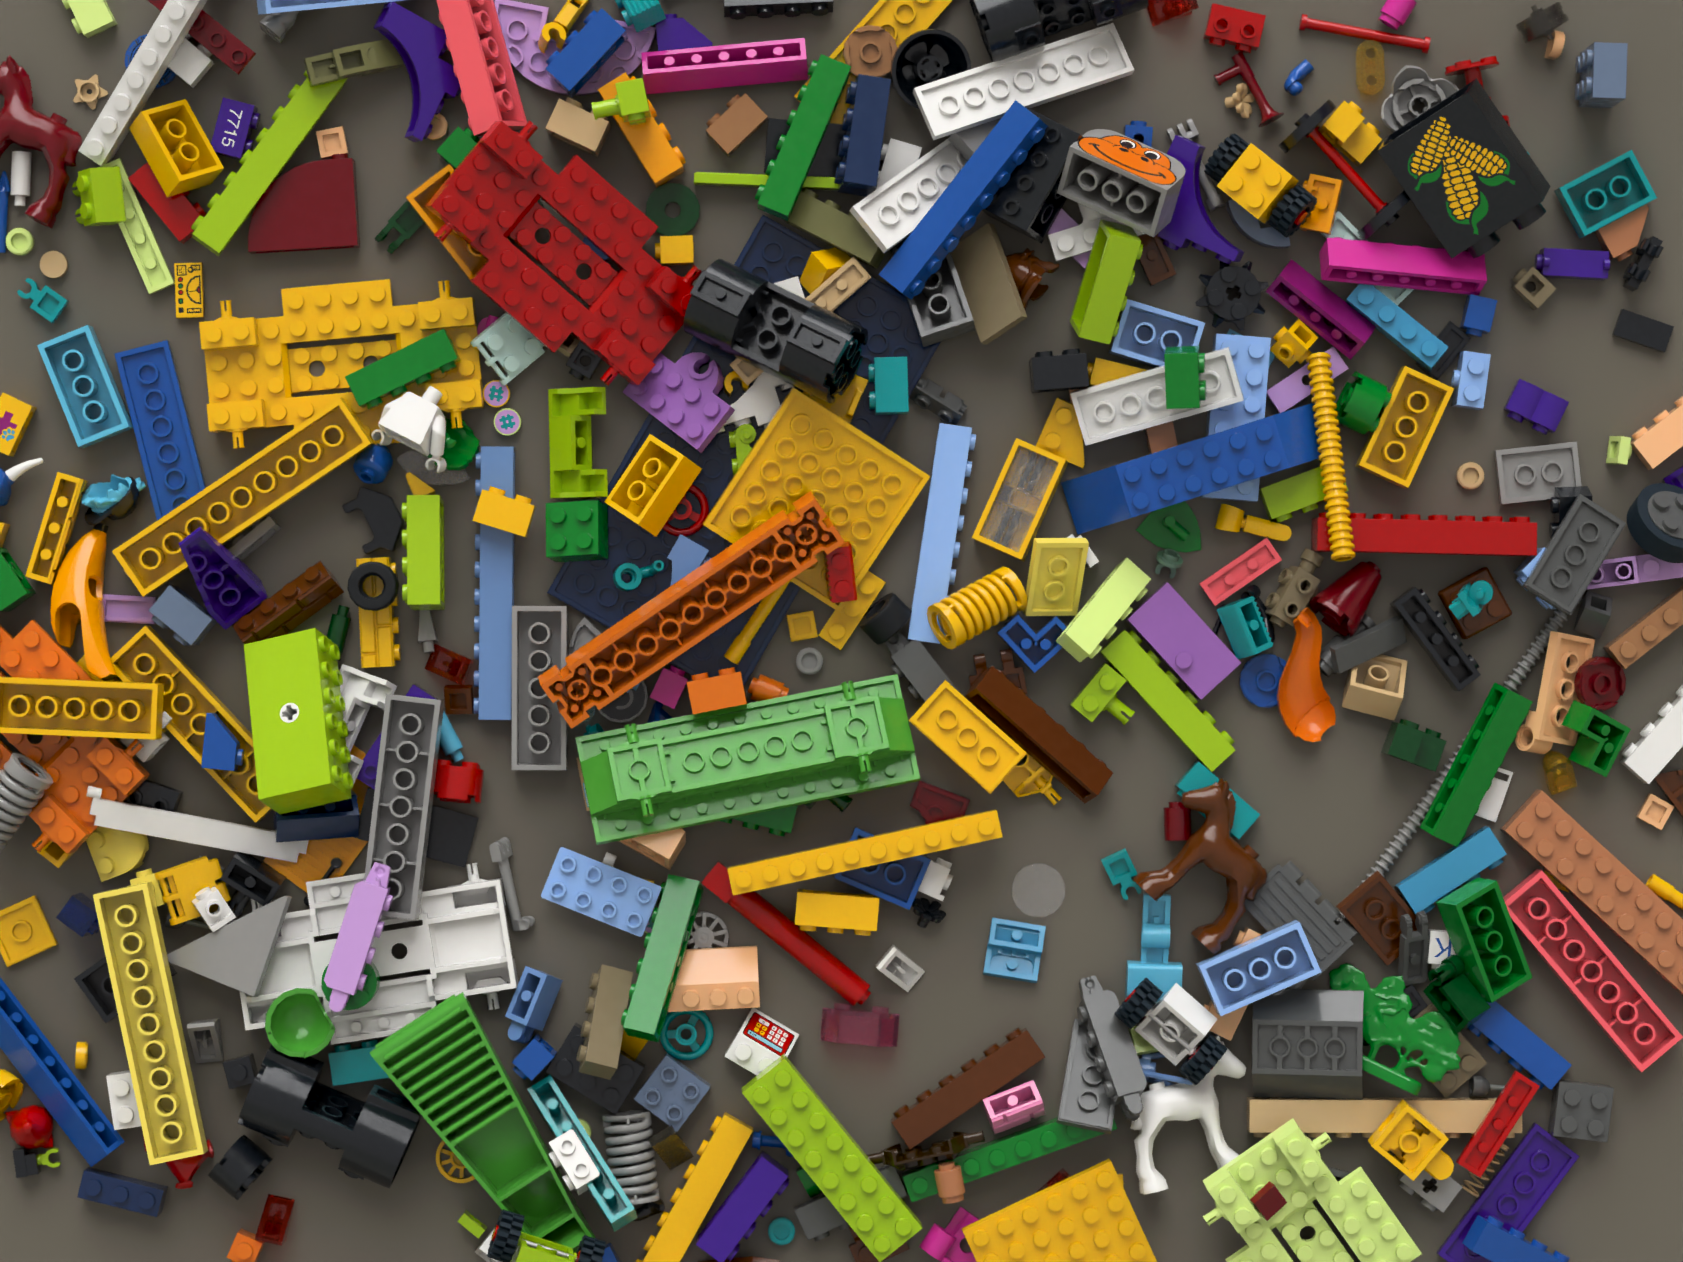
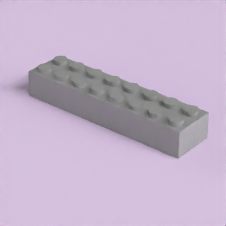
M386 694L364 880H366L374 862L391 867L388 888H391L389 895H392L393 899L389 911H383L382 916L410 920L419 919L445 700Z

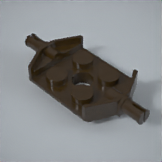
M983 1130L969 1134L955 1131L953 1132L954 1137H951L949 1140L934 1142L932 1147L927 1149L915 1146L912 1149H905L906 1152L902 1153L901 1145L898 1143L881 1150L879 1153L867 1156L873 1164L883 1163V1165H889L902 1171L917 1165H928L946 1159L948 1161L954 1160L960 1151L969 1147L970 1144L985 1142Z

